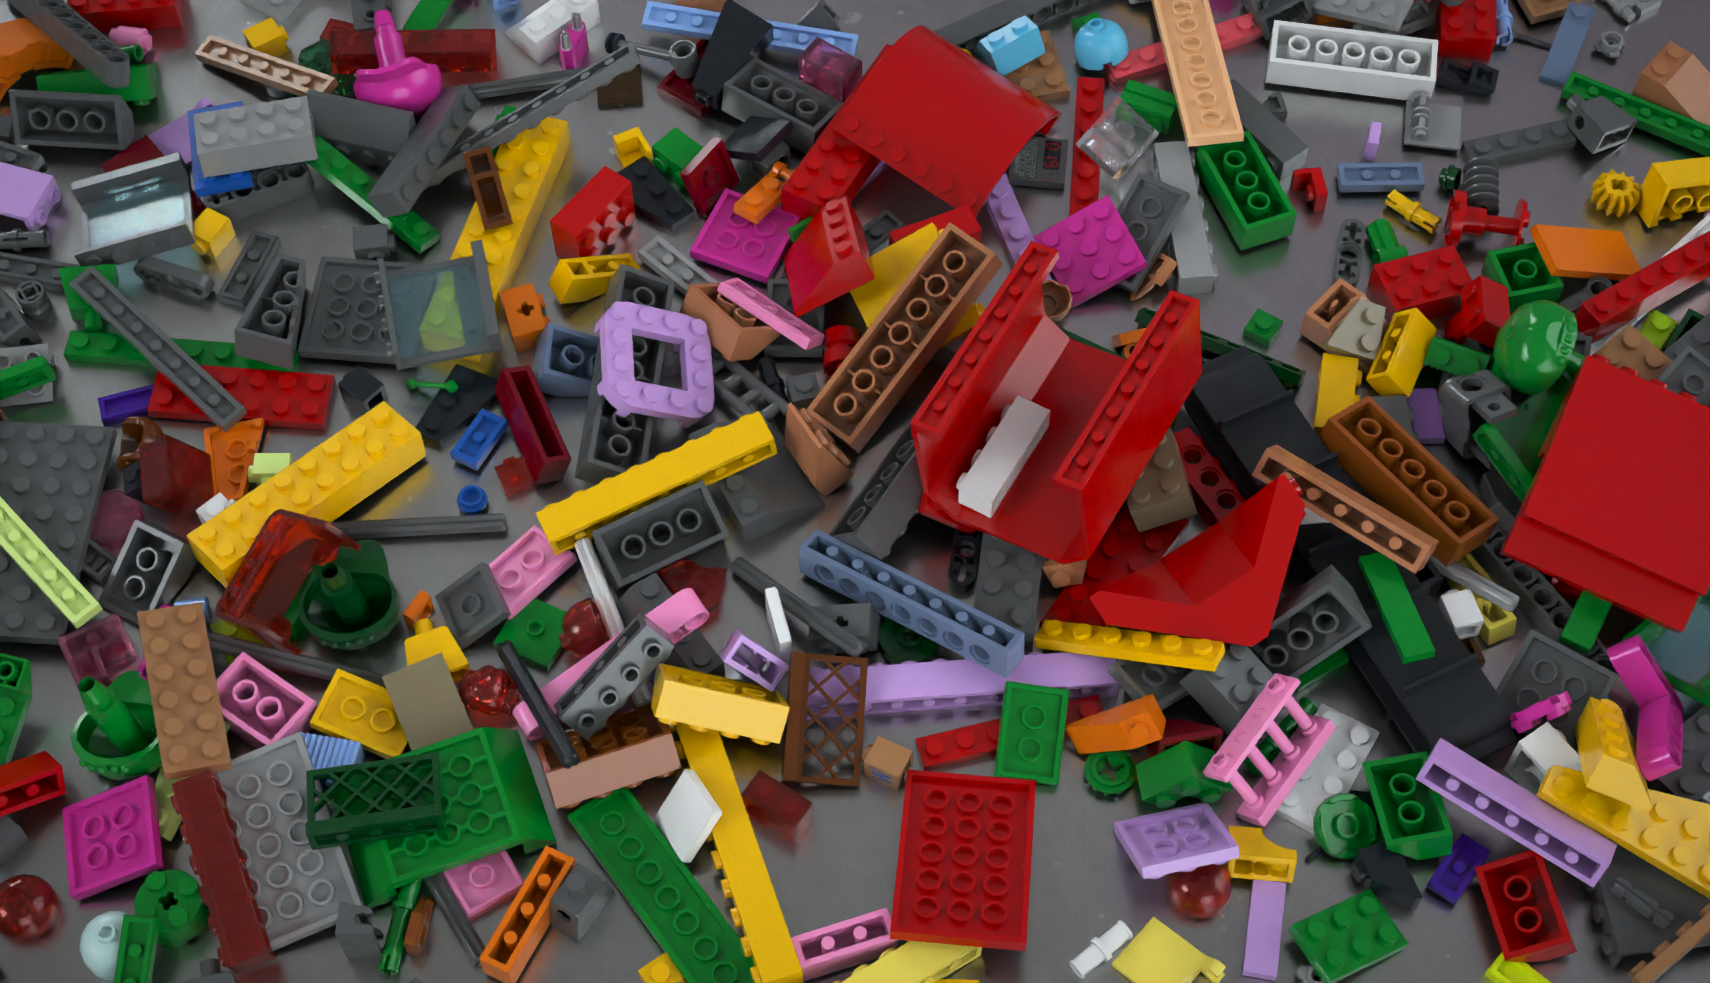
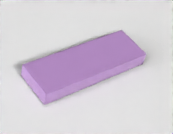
M1252 880L1242 968L1243 976L1276 981L1286 883Z

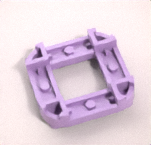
M614 302L601 316L594 329L595 334H600L602 381L597 385L599 396L604 395L607 401L617 409L615 414L621 417H626L632 412L678 421L679 428H689L691 425L701 421L712 411L715 400L711 343L707 334L706 323L701 319H694L682 313L632 302ZM632 335L673 343L674 350L680 351L682 390L635 380Z

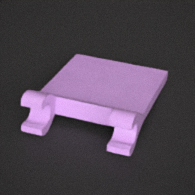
M205 97L197 103L193 110L211 107L213 104L208 97ZM188 114L183 115L148 136L164 156L179 152L187 167L192 165Z

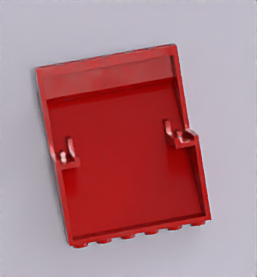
M1599 354L1586 355L1580 362L1538 453L1537 458L1542 461L1499 553L1675 633L1683 632L1698 598L1706 596L1710 585V404L1707 407L1697 403V397L1686 392L1674 393L1667 389V384L1659 380L1650 379V381L1642 379L1638 377L1639 372L1629 367L1622 366L1619 369L1609 364L1610 360Z

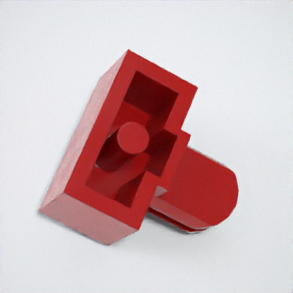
M1479 275L1461 289L1462 309L1446 322L1445 336L1460 344H1464L1471 338L1493 348L1498 331L1510 317L1508 289L1489 278Z

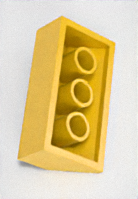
M659 663L656 666L651 708L654 716L658 717V721L668 725H676L677 722L689 724L691 729L700 732H707L708 729L718 730L721 735L733 739L739 738V735L750 737L751 741L760 745H769L770 742L780 744L790 707L779 689H774L771 692L757 684Z
M1590 697L1574 727L1585 787L1650 812L1652 803L1646 779L1636 761V742L1622 709L1611 700L1604 698L1598 700Z

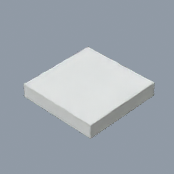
M775 587L765 589L766 617L775 651L779 658L790 665L792 639L779 593Z
M685 769L655 815L654 820L680 860L691 863L723 812L695 771Z

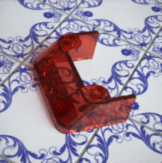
M284 509L276 510L264 523L216 605L215 614L227 624L261 642L299 656L301 650L288 642L291 636L292 624L290 620L284 617L286 611L314 564L323 566L334 561L340 547L359 551L361 545L328 521Z

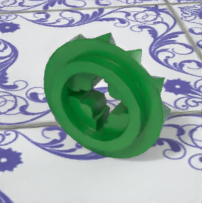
M1124 750L1091 753L1084 767L1085 778L1092 785L1093 791H1101L1105 796L1115 793L1120 795L1127 788L1130 789L1136 776L1134 760ZM1105 762L1112 770H1118L1115 773V781L1108 774H1102L1105 771Z

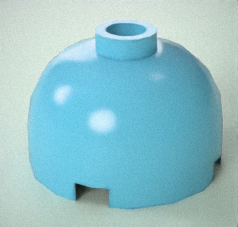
M1094 18L1082 26L1075 36V57L1080 67L1087 70L1104 69L1103 64L1110 62L1112 66H1115L1123 61L1129 53L1126 34L1116 22L1108 19Z

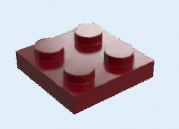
M713 137L680 172L698 215L708 217L725 188L732 190L740 182L723 140L717 137Z

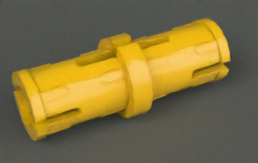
M1396 189L1392 190L1388 195L1390 200H1385L1386 206L1405 216L1404 220L1409 223L1413 221L1430 234H1433L1438 229L1437 223L1441 224L1442 218L1424 209L1422 203L1419 201L1413 202Z

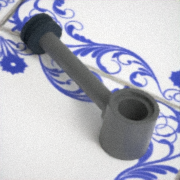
M611 32L605 41L606 52L611 54L631 41H626L623 34ZM679 40L673 43L669 50L632 42L639 55L670 61L676 75L680 78L694 77L701 63L696 45L691 40Z

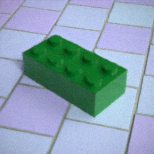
M1249 130L1244 131L1243 141L1197 147L1194 168L1240 250L1292 235L1297 213Z

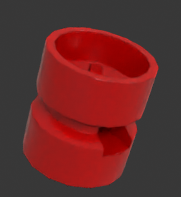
M836 325L824 332L823 348L825 353L823 354V370L826 376L830 378L861 339L859 330L852 326Z

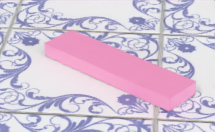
M733 278L720 282L717 289L719 293L803 349L808 350L822 345L825 338L824 334L739 278Z

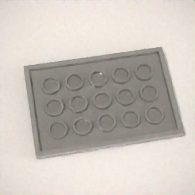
M301 732L232 759V769L195 775L177 782L236 962L240 965L335 925L340 902H347L348 905L364 906L343 846L312 850L306 836L305 822H308L306 771L315 770ZM315 780V789L324 795L320 781ZM325 804L316 813V821L329 819L332 816L328 805Z

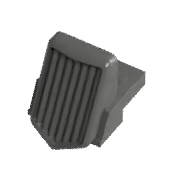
M1242 0L1244 8L1248 13H1251L1253 21L1262 31V35L1266 40L1271 38L1274 20L1308 24V18L1313 16L1309 0Z

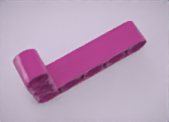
M1636 634L1607 648V654L1613 667L1639 706L1635 756L1642 774L1651 782L1682 767L1684 709L1678 695L1640 636Z

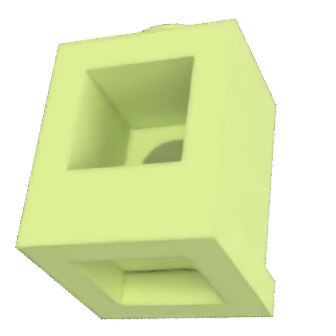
M255 453L253 465H249L248 468L249 482L256 483L257 487L292 464L294 462L292 454Z

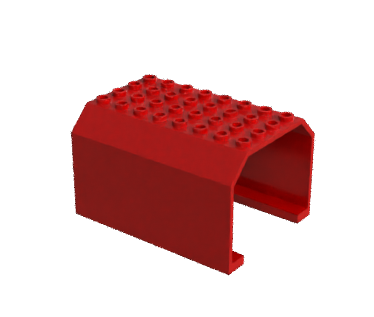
M1030 241L911 420L910 427L923 491L954 521L1064 565L1091 558L1202 374L1199 299L1170 290L1128 359L1070 339L1045 314L1042 284L1058 261L1059 252L1056 249ZM1019 395L1050 410L1049 427L993 516L989 518L958 503L959 490L956 489V485L963 472L968 473L972 467L971 461L978 449L983 450L987 444L986 438L990 429L993 426L998 427L1000 424V417L1007 404L1012 405Z

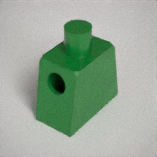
M116 264L92 265L118 289L119 275ZM90 266L59 268L72 320L84 321V331H102L103 318L77 295L69 285L71 281Z

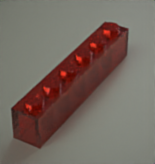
M495 29L396 30V32L401 34L406 58L416 57L427 64H437L440 72L497 71ZM330 31L332 74H356V70L380 68L374 44V37L377 36L376 31Z
M208 769L172 783L175 795L170 797L175 812L181 814L184 825L180 826V832L184 842L190 844L193 855L189 856V862L195 875L199 874L202 886L198 887V891L205 906L208 905L211 916L207 920L212 934L218 936L221 947L217 949V954L221 965L239 974L274 960V953L219 777Z

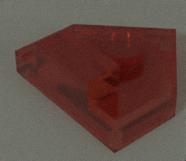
M684 559L659 571V578L672 595L683 589L692 588L709 613L718 609L727 569L719 567L711 569L696 565L697 562Z

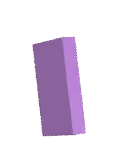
M1436 388L1413 389L1410 397H1407L1408 406L1413 408L1414 420L1412 429L1418 433L1419 443L1443 444L1445 434Z

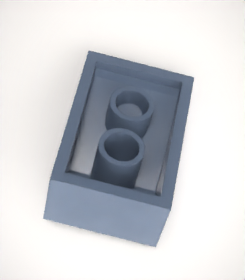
M548 322L536 338L532 370L541 391L555 396L589 397L599 337Z

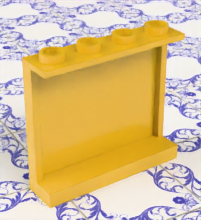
M932 222L870 257L876 278L850 291L868 328L944 230L943 228L938 230ZM976 302L973 303L939 349L971 332L985 311L981 302L978 304Z

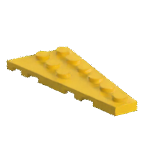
M1552 765L1548 768L1536 794L1537 797L1710 899V804L1648 789L1652 808L1648 812L1586 788L1581 771Z

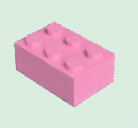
M242 652L216 680L223 720L230 725L229 730L254 748L259 749L297 732L308 733L312 729L310 727V720L317 709L315 701L246 653Z

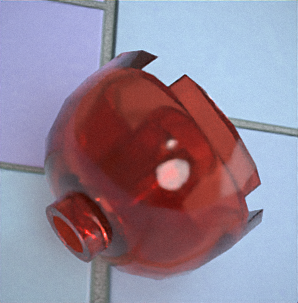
M592 597L580 601L568 609L562 620L563 633L559 634L564 650L566 652L571 650L581 660L610 640L603 620L600 617L597 604Z
M1225 864L1205 865L1197 867L1193 871H1179L1170 873L1167 876L1166 889L1168 901L1176 912L1188 919L1195 920L1196 918L1207 917L1206 920L1215 918L1225 910L1232 895L1233 881L1230 871Z
M32 874L15 875L0 884V933L9 941L18 943L36 941L42 937L40 934L44 933L48 928L52 929L56 925L61 913V903L51 884L41 877Z

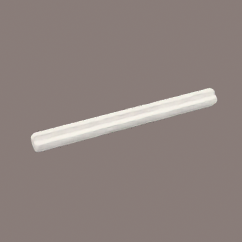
M583 538L576 541L574 546L608 636L612 639L622 632L625 627L592 541L589 538ZM646 682L631 693L634 704L637 707L647 705L652 701Z

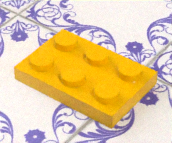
M337 668L310 720V727L335 738L352 740L354 742L358 741L364 750L385 759L403 754L408 741L386 688Z

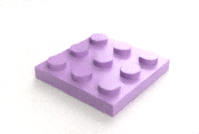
M1205 802L1114 822L1115 835L1143 879H1158L1165 874L1179 871L1189 872L1197 867L1210 864L1220 865L1227 863L1229 860L1240 858L1238 844L1210 805Z

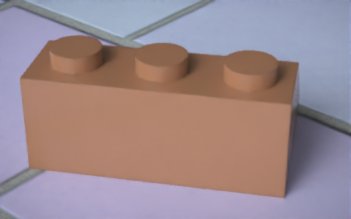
M720 283L690 284L679 313L686 314L694 319H701L706 323L710 343L722 354L724 359L731 362L750 360L781 335V333L719 293L717 289Z

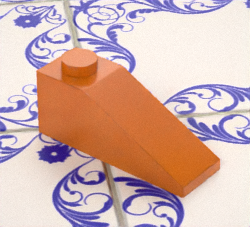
M1150 694L1065 725V729L1078 754L1131 750L1161 740L1164 734L1166 719L1154 695Z

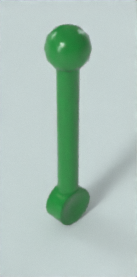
M410 378L406 382L407 387L411 390L416 387L446 389L449 393H453L458 389V385L454 380H450L447 383L421 382Z

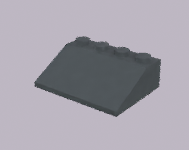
M772 418L768 422L772 424L770 432L774 437L778 454L710 485L743 544L825 508V504L813 484L784 445L785 438ZM738 419L715 422L689 434V440L698 439L709 434L713 429L727 426Z

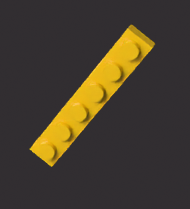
M1045 620L1034 637L1035 648L1213 672H1215L1225 653L1224 642L1062 622L1059 620Z

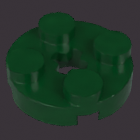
M888 617L885 618V622L879 629L878 641L880 650L891 664H901L904 661L910 660L918 663L930 662L938 655L940 644ZM910 632L912 636L917 635L918 638L912 643L905 642L903 640L905 633Z

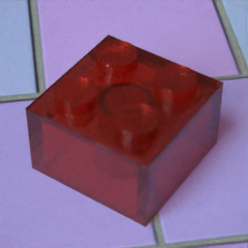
M167 434L139 449L144 502L190 520L197 516L195 510L214 497L210 454Z

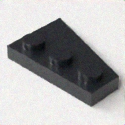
M455 364L444 383L454 380L458 385V389L453 393H449L446 389L438 391L415 427L421 433L422 440L438 447L445 445L467 426L469 419L482 408L486 410L490 406L489 403L497 397L494 390L498 379Z

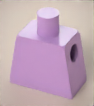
M737 629L732 632L718 654L725 663L773 692L790 666L769 649ZM770 661L769 668L766 672L762 673L763 666Z

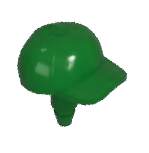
M1536 300L1518 307L1498 331L1488 370L1511 388V392L1521 391L1528 395L1539 394L1549 389L1565 372L1573 379L1581 360L1585 357L1573 350L1578 329L1574 313L1560 304L1549 300Z
M138 670L126 671L117 676L108 688L92 677H85L78 683V690L86 712L80 716L74 725L71 734L72 748L80 758L79 765L81 767L87 766L88 771H96L113 780L126 781L152 774V772L162 767L148 680L139 676L140 672Z

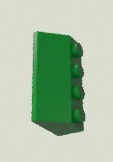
M158 63L130 65V85L124 88H112L105 85L88 69L56 71L36 76L38 91L121 95L125 102L133 101V106L150 104L149 99L157 97Z

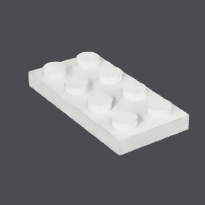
M1323 703L1320 705L1315 716L1330 719L1336 726V729L1274 813L1314 834L1313 818L1317 807L1326 798L1350 792L1362 769V762L1366 761L1380 734L1379 731Z

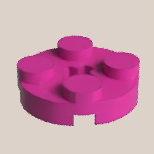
M1568 691L1532 704L1518 713L1510 714L1512 729L1516 728L1519 734L1542 723L1541 717L1546 716L1547 720L1550 721L1572 710L1570 704L1573 701Z

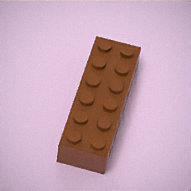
M1369 395L1328 418L1319 438L1330 454L1335 451L1338 453L1336 462L1386 510L1438 540L1439 543L1432 554L1445 567L1487 541L1500 519Z

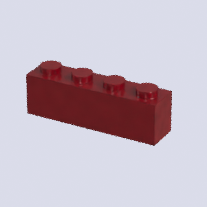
M530 365L503 368L494 391L534 483L541 484L563 480L572 458Z

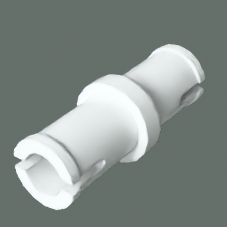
M1121 920L1117 921L1101 937H1094L1090 940V946L1073 960L1069 961L1071 969L1079 978L1084 979L1101 962H1108L1112 959V953L1129 939L1133 938L1131 930Z

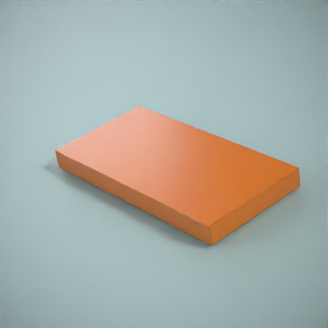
M1535 224L1529 230L1551 276L1590 279L1601 276L1608 280L1622 281L1641 270L1621 231Z

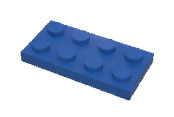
M243 101L187 111L194 190L197 198L254 187L252 170L205 178L197 155L193 114L244 106Z

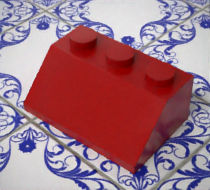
M1529 850L1474 867L1506 962H1544L1577 952L1544 857Z

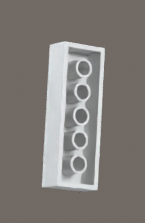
M1274 20L1269 44L1265 83L1413 101L1418 92L1425 91L1431 98L1436 82L1438 40Z

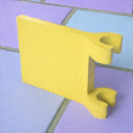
M1154 916L1112 963L1114 969L1133 983H1192L1200 972L1212 983H1219L1225 976L1223 971L1226 968L1220 961L1199 951Z

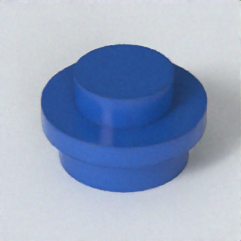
M476 485L465 486L457 496L458 507L466 514L481 512L488 502L486 492Z

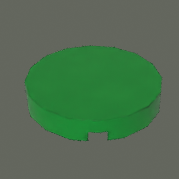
M1340 793L1324 799L1317 807L1313 818V830L1318 844L1327 854L1337 859H1354L1357 850L1371 846L1372 841H1375L1377 820L1372 808L1366 802L1363 803L1361 799H1358V796Z

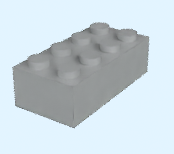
M307 96L193 114L197 155L205 178L318 159L313 117Z

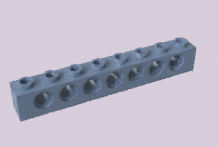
M818 529L798 547L800 573L858 603L871 602L878 613L1006 679L1024 659L1025 633Z

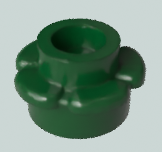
M1451 164L1441 170L1439 184L1443 185L1444 191L1458 189L1462 178V169L1456 168L1454 164Z

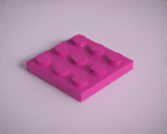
M725 188L690 249V257L768 284V279L772 278L791 243L787 229L802 220L800 217L782 210L780 206H776L758 224H754L734 213V203L744 194Z
M1109 195L1033 236L1036 243L1058 250L1059 259L1052 272L1058 283L1066 284L1069 287L1072 295V309L1149 267Z
M142 776L62 808L70 898L79 901L163 868L154 779L150 776Z

